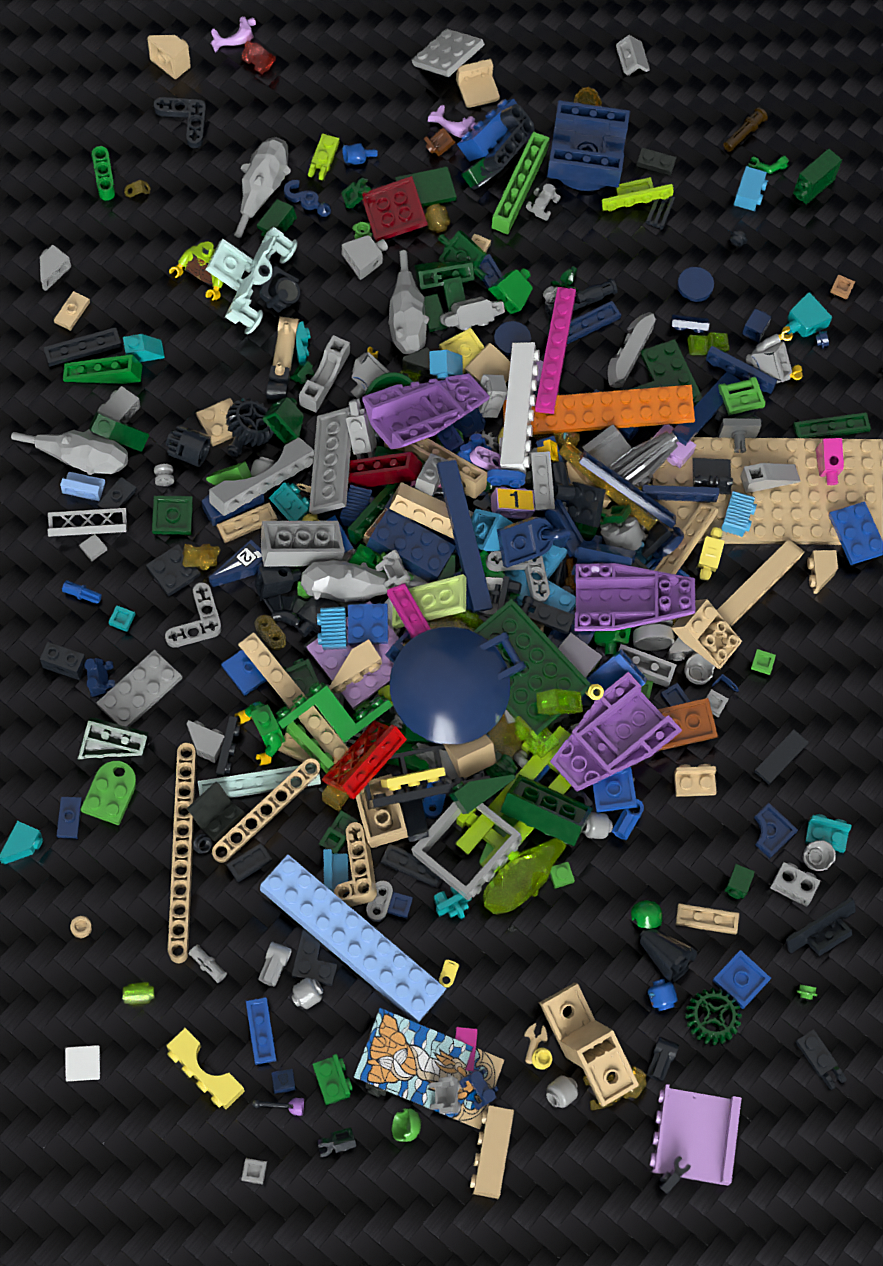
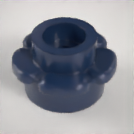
M819 330V334L816 335L817 345H821L822 348L828 346L829 341L827 332Z

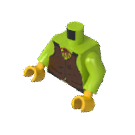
M204 242L198 246H192L183 253L178 261L179 264L170 268L169 273H173L176 269L178 274L175 278L183 274V267H185L187 272L213 287V289L206 292V297L209 298L213 294L212 300H217L220 297L219 288L222 287L224 282L205 270L215 252L213 249L214 245L211 242Z

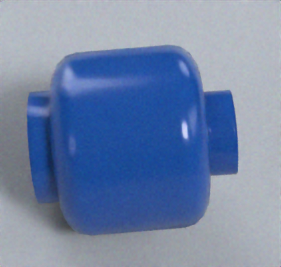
M665 979L653 981V986L648 989L651 1004L654 1008H658L659 1011L674 1007V1003L678 1000L673 983L665 982Z

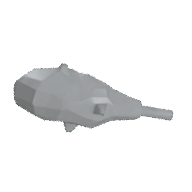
M273 137L265 140L252 154L250 163L241 166L245 174L242 179L243 200L240 210L242 218L234 234L238 238H241L249 218L254 217L271 194L280 186L285 176L290 174L291 170L288 167V145L282 139Z
M402 250L400 251L401 272L398 273L395 289L390 300L388 324L394 344L403 354L410 355L425 346L426 324L429 321V317L425 316V297L417 289L413 276L408 271L407 251Z
M90 429L85 432L71 430L59 435L40 434L31 436L13 432L11 435V439L35 444L36 448L52 455L67 465L87 472L88 475L93 473L113 474L123 469L128 462V453L124 447L116 441L94 435V432H91Z
M337 560L313 562L302 572L301 586L315 600L321 597L337 602L365 601L375 596L387 594V590L390 589L384 586V583L389 580L387 574L369 568L366 563L357 565ZM410 581L406 586L407 588L426 584V582Z

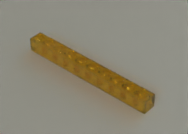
M569 441L562 446L558 452L597 487L606 489L605 493L618 505H630V515L636 517L638 522L648 531L657 523L659 519L581 465L579 459L582 452Z

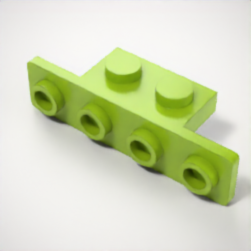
M651 177L619 184V188L616 187L617 196L602 199L603 211H613L623 206L631 207L637 203H649L655 199H667L673 196V184L653 188Z

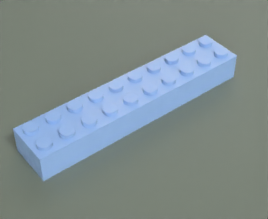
M287 855L260 885V891L415 1023L418 1024L446 990L444 986L291 856Z

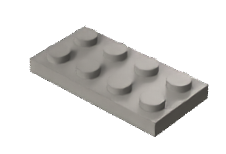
M154 650L96 703L116 724L130 727L182 679V676Z

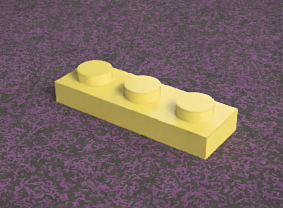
M444 767L381 779L382 788H389V791L401 789L403 784H408V787L420 785V781L426 779L427 783L439 781L440 776H445Z

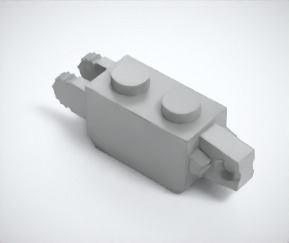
M483 297L457 302L452 305V312L441 314L439 321L447 327L456 326L461 330H467L477 324L478 326L488 325L489 321H493L495 316L505 313L504 304L502 301H489Z
M353 399L349 402L350 410L346 417L353 454H356L357 459H364V453H367L368 458L375 456L374 449L377 446L374 428L370 424L365 408L362 409L360 400Z

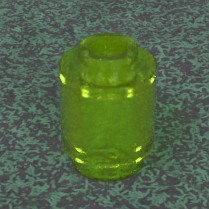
M149 982L128 984V987H123L124 1003H129L130 1005L151 1003V999H154V987L149 986Z

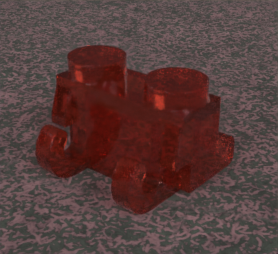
M246 41L244 45L246 48L242 52L243 56L241 58L249 64L251 62L255 64L254 69L259 73L267 72L275 61V56L265 50L260 44Z

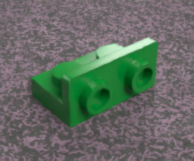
M337 1053L332 1055L333 1057L313 1063L326 1105L349 1098V1091L353 1090L350 1079H345L343 1071L346 1070L342 1058L338 1059Z

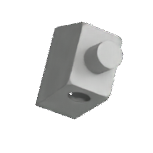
M367 235L342 244V255L361 280L382 264V252L387 250L388 246L385 240L382 239L375 243Z

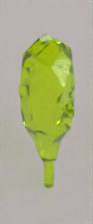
M553 838L537 847L523 851L512 861L506 863L503 868L499 869V873L484 890L483 900L485 907L493 914L510 912L532 895L534 897L538 895V889L547 881L553 864L565 849L566 844L557 838Z

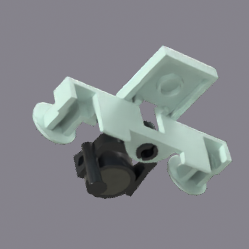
M275 227L266 233L254 259H251L222 239L205 269L237 291L225 317L235 324L240 321L246 325V334L252 333L258 327L263 317L261 310L256 312L249 307L250 297L253 293L251 289L253 284L260 286L259 297L266 302V306L273 308L278 313L284 308L290 307L300 297V288L297 284L299 279L278 267L272 268L269 262L270 256L277 252L281 255L280 263H285L292 257L297 248L296 240H289ZM244 271L251 272L245 279L241 278ZM275 275L281 278L272 284L269 289L270 282Z

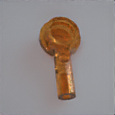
M568 558V577L565 579V586H569L576 594L575 576L572 575L574 559Z

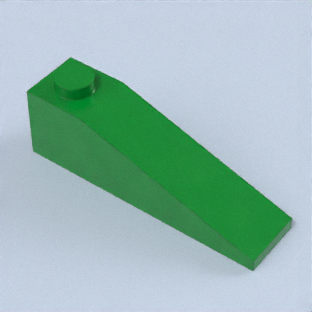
M133 354L65 363L63 381L114 384L141 382L142 364Z

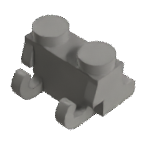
M545 184L541 193H539V188L535 189L534 195L538 198L535 200L534 206L532 207V203L528 202L526 208L535 213V216L547 221L551 212L547 211L545 213L544 209L550 199L557 203L560 196L555 193L556 188L552 184Z
M393 550L384 556L382 562L375 567L377 571H382L384 568L389 578L384 583L385 588L392 587L391 584L395 583V587L404 583L408 585L411 581L407 570L405 571L402 565V559L397 550Z
M455 1077L438 1078L439 1082L429 1083V1088H435V1104L430 1105V1110L439 1109L440 1114L459 1113L461 1109V1104L458 1101L459 1080Z

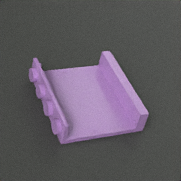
M666 1084L663 1090H660L658 1102H661V1110H657L655 1123L659 1125L658 1132H654L653 1144L656 1145L655 1153H651L650 1166H653L652 1172L664 1174L668 1171L670 1173L674 1170L675 1158L681 1156L682 1160L679 1162V1167L684 1168L687 1164L691 1166L689 1171L681 1176L682 1178L728 1186L732 1181L741 1097L733 1096L731 1099L671 1089Z

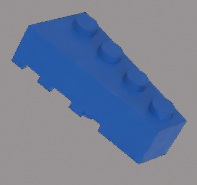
M514 98L508 101L506 99L502 100L497 105L498 108L495 111L491 110L485 115L486 119L483 122L482 120L477 122L471 132L468 131L461 136L462 140L457 145L469 161L486 157L489 153L488 151L491 148L493 149L497 141L505 135L508 129L502 123L500 113L502 110L517 104Z

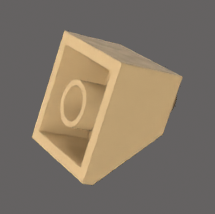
M151 35L148 37L150 59L175 80L190 68L189 46L185 40L178 38L176 35Z

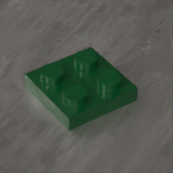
M154 496L152 533L191 535L193 496Z

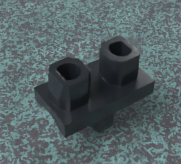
M504 576L502 587L500 584H495V589L489 590L490 596H493L492 603L498 604L497 611L510 600V593L520 594L522 588L520 582Z

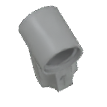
M271 942L259 981L270 986H276L283 966H286L292 949Z

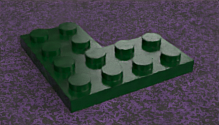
M675 339L640 351L642 360L653 382L629 390L692 385L693 405L696 406L703 398Z

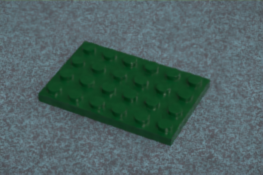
M512 599L473 631L488 641L507 632L515 652L521 662L524 661L527 666L522 671L510 676V697L506 710L533 739L587 693L592 685ZM502 643L497 645L496 647L508 668L514 666Z

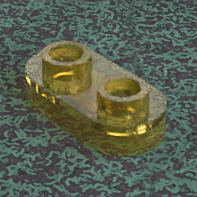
M259 616L255 621V630L271 650L279 651L283 649L286 644L285 634L270 616ZM263 622H267V623H268L267 626H262L261 624H262ZM274 637L280 638L278 641L273 640Z

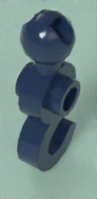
M291 180L286 183L284 195L287 200L291 202L301 201V206L304 209H317L318 214L322 217H327L331 213L330 205L325 202H318V195L315 192L302 191L296 194L290 192L292 189L300 187L299 180Z

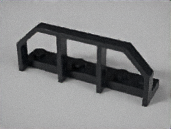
M442 744L393 754L389 760L398 758L401 775L408 774L404 757L433 751L436 767H442L439 750L445 749ZM481 770L477 774L471 775L469 780L464 781V777L452 779L450 784H446L445 776H440L439 782L432 783L433 787L425 789V785L413 787V791H411L408 784H403L404 789L393 791L394 795L386 796V793L373 795L374 799H372L368 783L364 787L367 807L370 810L451 793L454 791L452 788L461 781L466 783L489 779L490 775L484 776V771Z

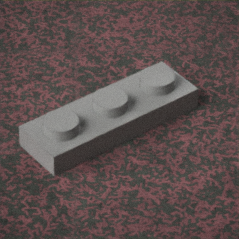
M550 451L531 453L535 511L555 509Z

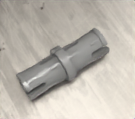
M199 945L194 946L190 950L189 955L217 983L224 979L227 973L217 965L212 956L207 955Z

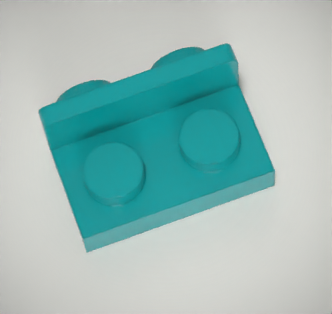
M284 482L269 499L288 521H301L306 514L310 513V500L306 497L303 498L299 494L300 489L294 483Z
M812 815L808 822L804 843L810 844L816 840H824L830 843L835 851L844 853L852 825L847 824L846 821L841 819L831 820L827 819L824 815Z

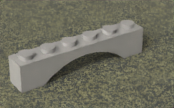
M300 437L284 446L279 460L267 471L248 479L223 481L209 489V503L223 516L234 512L245 503L251 502L252 499L266 493L267 490L281 484L289 477L295 476L301 470L310 467L314 460V450Z

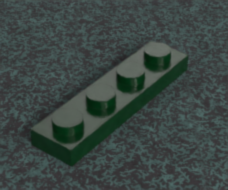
M398 483L387 484L348 528L349 541L356 545L364 538V534L384 511L385 505L396 492Z

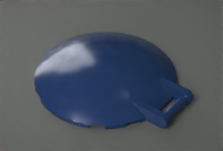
M439 627L427 630L411 639L397 655L390 674V696L394 709L401 721L413 733H417L427 741L441 745L466 744L481 738L491 731L507 708L510 697V676L527 667L524 661L521 662L515 652L507 632L488 641L481 635L467 629ZM501 643L514 664L510 668H508L496 647Z

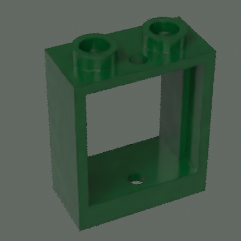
M830 149L826 150L799 174L793 192L796 198L805 204L809 203L835 180L842 159Z

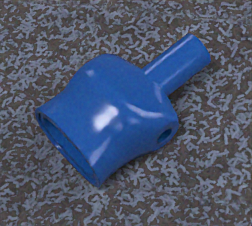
M360 143L343 146L342 152L345 163L358 165L365 163L366 157H377L376 149L365 150Z

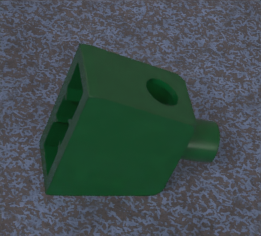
M287 397L275 402L262 418L284 444L299 438L303 422V414L296 407L297 401L294 398Z

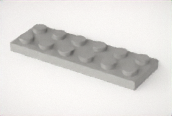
M350 407L317 416L309 512L312 515L346 507L351 451L346 417Z

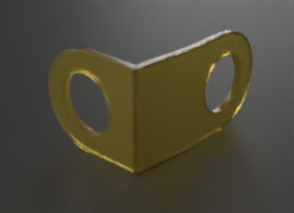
M142 180L129 184L125 188V195L127 197H132L142 192L150 193L148 183ZM131 187L133 189V192L131 194H128L127 191Z

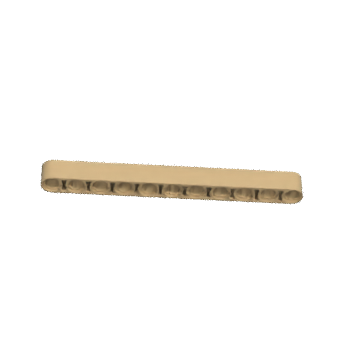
M190 743L181 744L177 750L168 939L169 956L175 963H182L187 959L189 948L194 818L190 813L182 816L179 812L187 809L195 801L197 757L195 748ZM187 751L192 753L188 758L182 756ZM184 771L191 772V774L188 777H183L181 775ZM183 790L190 791L188 796L180 795ZM183 828L189 830L186 835L178 834ZM181 848L188 849V852L185 855H179L177 853L178 850ZM179 868L187 869L184 875L176 873ZM178 888L186 889L183 895L175 893ZM182 907L185 909L184 914H175L177 908ZM183 928L184 933L178 936L174 934V930ZM182 948L184 951L180 956L173 955L174 949Z

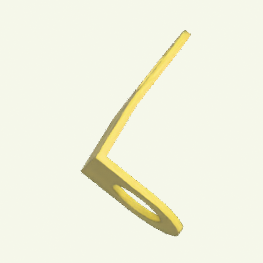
M445 960L439 978V983L442 986L450 987L453 984L459 964ZM448 976L450 983L444 984L442 982L443 977Z

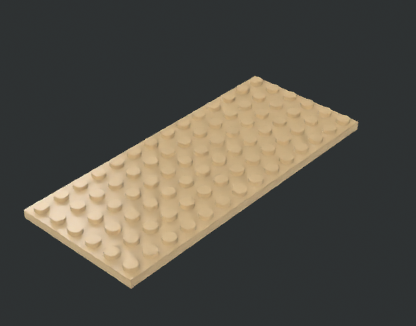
M693 437L691 441L696 444L694 453L681 468L671 465L666 459L652 475V485L693 487V458L731 459V478H733L731 495L733 491L753 496L755 497L754 504H757L754 515L750 514L749 520L752 521L749 532L745 531L743 537H740L736 534L733 535L732 533L722 531V536L719 540L725 541L724 544H784L790 539L795 544L841 545L829 518V513L861 502L866 503L883 540V439H842L844 469L838 475L837 485H827L826 477L819 476L815 449L823 439L745 438L746 452L740 453L739 450V453H735L734 438ZM760 463L795 464L800 482L745 493L740 476L745 466ZM719 494L717 502L655 501L676 515L674 527H679L681 530H683L701 503L717 507L718 514L698 541V544H703L705 537H710L711 530L714 527L722 528L731 495ZM657 519V520H658L660 523H662L670 532L673 530V528L671 529L669 526H667V525L664 524L662 521H660L659 519Z

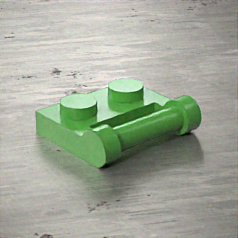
M750 377L749 380L728 385L723 383L718 386L728 415L765 407L766 403L756 377ZM748 387L751 388V390L729 394V392L740 390Z

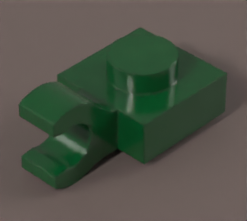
M630 505L612 506L611 509L603 508L600 524H620L625 522L631 513Z

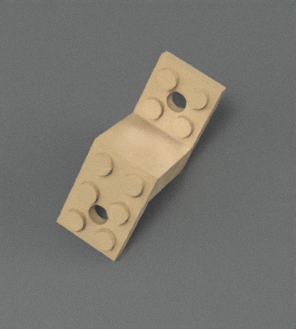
M577 983L569 985L540 1002L565 1057L583 1068L601 1106L604 1107L639 1086L613 1030L594 1019ZM571 1006V1014L568 1017H564V1008ZM614 1071L615 1079L612 1082H607V1074Z

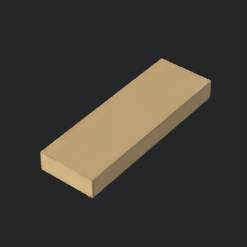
M267 503L219 523L217 528L224 542L227 543L260 529L262 521H277V517L270 503Z
M678 904L676 925L737 934L739 913Z

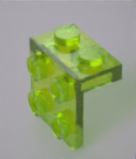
M520 716L515 719V735L519 740H524L529 745L528 749L534 756L538 755L542 759L559 745V741L548 728H545L537 735Z

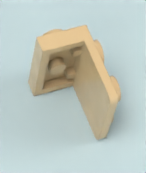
M491 59L480 60L472 64H463L457 69L456 80L465 105L468 108L495 102L500 98L492 77L493 63Z

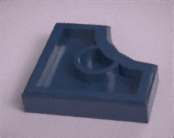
M770 803L754 817L761 831L756 846L770 859L798 831Z

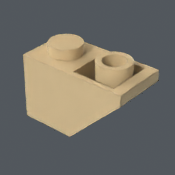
M836 550L813 551L810 558H808L807 566L808 569H811L809 585L813 587V594L818 593L835 575L838 569Z

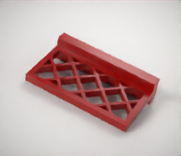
M374 720L322 780L326 784L345 792L350 798L355 799L407 739L395 725L387 726Z

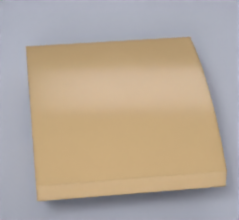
M488 343L464 370L479 384L483 374L503 375L506 383L509 380L510 361L496 347Z

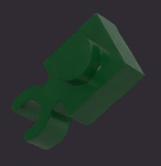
M361 178L358 183L353 182L341 192L347 208L352 209L364 199L362 194L368 193L371 190V187L365 186L368 179Z

